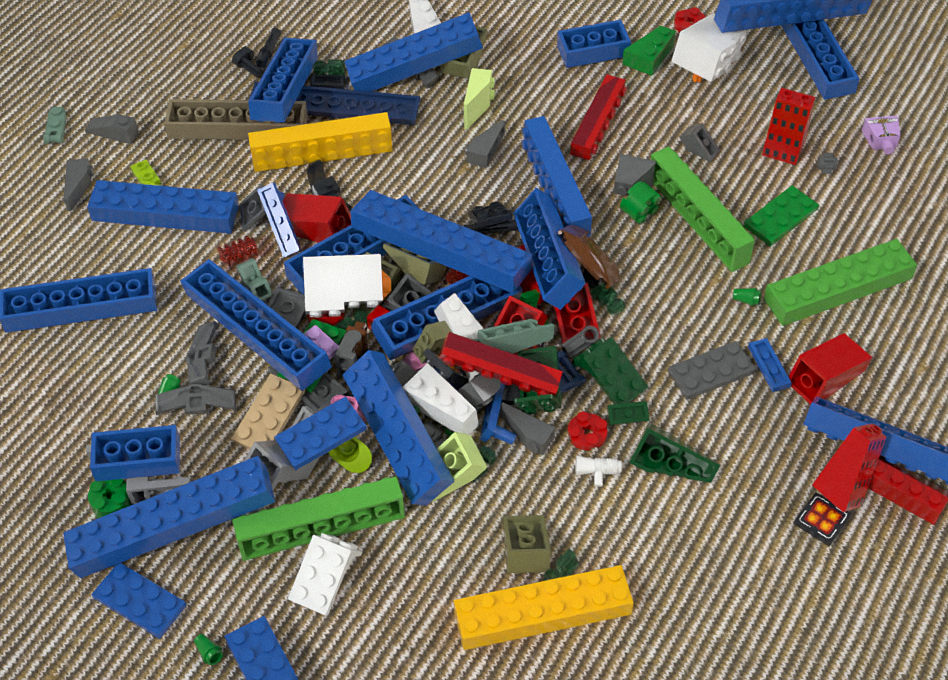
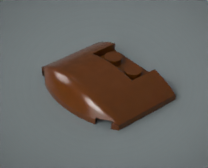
M569 225L559 230V235L564 234L565 245L596 280L601 279L603 283H607L605 286L607 289L620 280L615 261L610 263L609 257L596 242L586 236L590 232L576 225Z

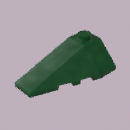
M649 422L629 460V463L646 472L680 476L709 483L712 482L721 464Z

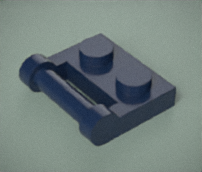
M564 350L558 352L559 370L563 371L560 379L561 394L576 386L580 387L587 381L585 376L580 375L568 360V355ZM563 366H564V367L567 369V371L571 374V376L573 377V379H572V378L570 377V375L566 372V370L563 368Z

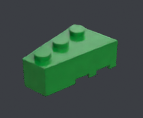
M659 26L624 49L622 64L652 76L674 47L676 31Z

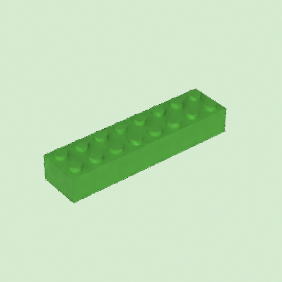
M669 146L651 154V160L656 161L653 184L727 268L734 272L750 264L755 242L754 237L743 228L742 224L732 216L731 212L721 204V201L710 192V189L700 181L699 177L689 169V166Z
M894 239L768 284L764 300L781 325L785 326L913 279L917 264L899 240Z
M386 477L373 483H364L354 488H344L338 492L325 493L319 497L303 499L292 504H283L270 510L264 509L251 515H241L238 518L232 519L242 560L246 561L309 544L313 535L321 536V533L339 536L405 518L403 496L397 477Z

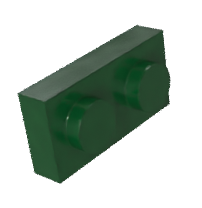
M647 401L607 405L609 426L650 421Z

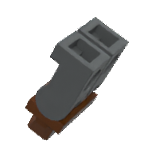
M356 321L354 327L348 326L346 329V334L335 353L337 376L340 378H344L343 374L368 350L366 323Z

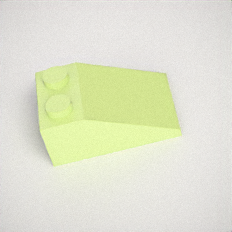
M475 68L471 70L464 101V129H468L490 107L491 100H494L495 90H492L495 85V78L492 77V70Z
M454 432L437 448L455 482L432 502L474 480L487 468L471 435Z

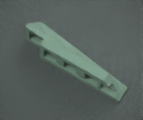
M528 319L478 330V338L472 340L513 354L553 339L554 324L550 323L542 326L538 325L537 320Z

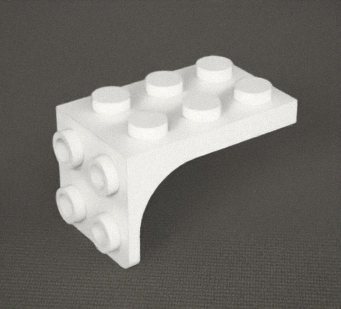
M321 533V536L313 535L288 600L323 615H329L349 564L356 556H361L362 554L361 551L357 550L358 546L350 542H339L340 538L330 534Z

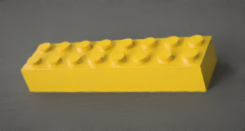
M387 112L248 133L255 172L305 165L319 159L325 162L393 151L391 127Z
M622 565L456 599L454 600V613L464 651L632 615L634 602Z

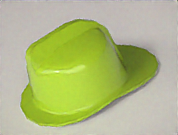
M356 436L328 452L335 461L352 473L364 472L372 463L370 449Z

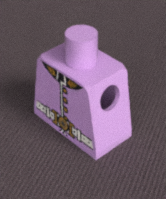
M898 116L865 118L862 132L872 149H883L885 154L894 152V148L898 146L900 139Z

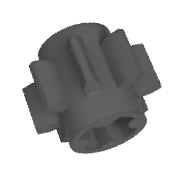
M823 153V157H818L817 169L822 170V174H832V170L837 169V157H833V153Z

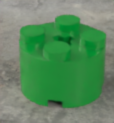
M639 181L629 189L627 199L623 197L620 203V209L641 225L646 220L647 215L656 213L659 208L657 204L662 196L644 181Z
M125 480L93 481L90 484L88 501L97 519L132 505L126 491L127 482Z

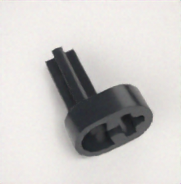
M247 46L242 47L233 55L232 63L239 68L243 67L256 78H261L264 71L251 62L254 57V51Z

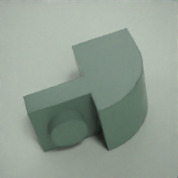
M251 258L236 266L242 279L241 283L246 289L261 301L273 296L268 281L261 275L255 259Z

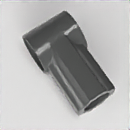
M587 326L563 343L561 347L571 359L594 344L599 337V332L595 327ZM585 332L593 333L594 339L587 340Z

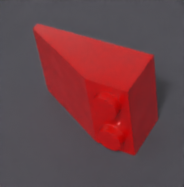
M588 283L561 310L551 305L562 343H565L587 326L595 327L599 332L598 339L601 338ZM585 332L587 340L594 339L593 333Z
M509 296L494 327L528 319L537 320L538 325L543 326L548 316L543 311Z

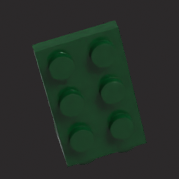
M603 337L573 359L575 363L572 365L586 369L595 378L613 404L629 403L648 388L646 382L613 337L607 340Z
M556 346L518 351V356L559 370ZM560 382L555 395L538 396L536 392L520 390V398L514 399V404L528 415L536 414V411L543 410L544 412H554L556 409L561 408Z

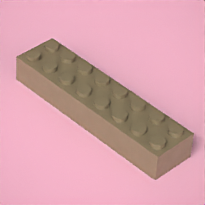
M169 99L164 125L167 137L170 139L249 140L248 133L307 124L308 113L306 101H295L285 122H258L257 120H250L248 100Z

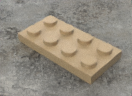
M270 374L231 440L247 449H251L254 442L275 440L274 436L283 431L303 397L305 390L301 391L293 383Z

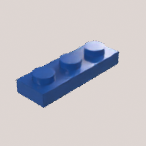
M768 339L750 342L748 348L772 393L790 388L791 381Z

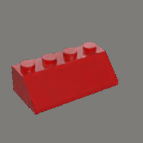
M879 456L868 489L935 525L948 504V491L900 464L888 462L884 456Z

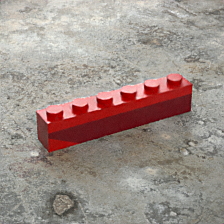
M606 74L571 141L570 155L590 160L592 155L597 153L598 143L603 141L604 131H608L610 119H614L616 108L620 107L621 98L626 95V79Z
M452 332L446 335L439 359L443 360L447 365L454 366L456 364L462 366V369L467 372H479L485 378L499 379L502 384H513L519 386V389L522 391L536 392L538 396L555 395L563 372Z

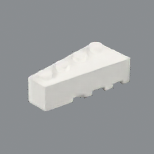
M409 0L413 34L441 23L428 0Z
M455 293L443 301L434 311L439 322L446 321L454 334L469 339H477L478 330L483 329ZM465 371L466 377L469 379L468 383L480 374L476 371Z
M428 363L402 387L411 404L420 408L419 411L455 432L469 435L479 425L476 409Z

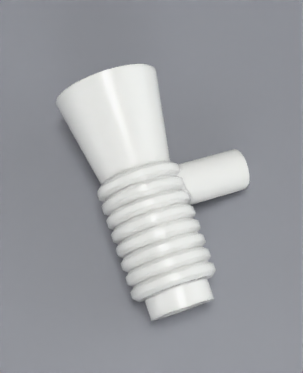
M576 455L575 472L576 475L594 473V486L601 487L603 486V474L616 475L621 473V461L616 458L592 459Z

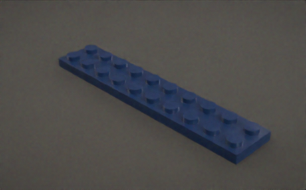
M258 81L254 82L251 95L254 92L256 86L258 85ZM303 86L296 101H306L309 116L345 119L387 112L390 123L415 125L421 99L420 96Z

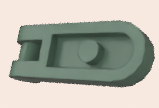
M56 106L49 110L46 130L43 135L45 144H51V142L63 143L67 114L63 107Z

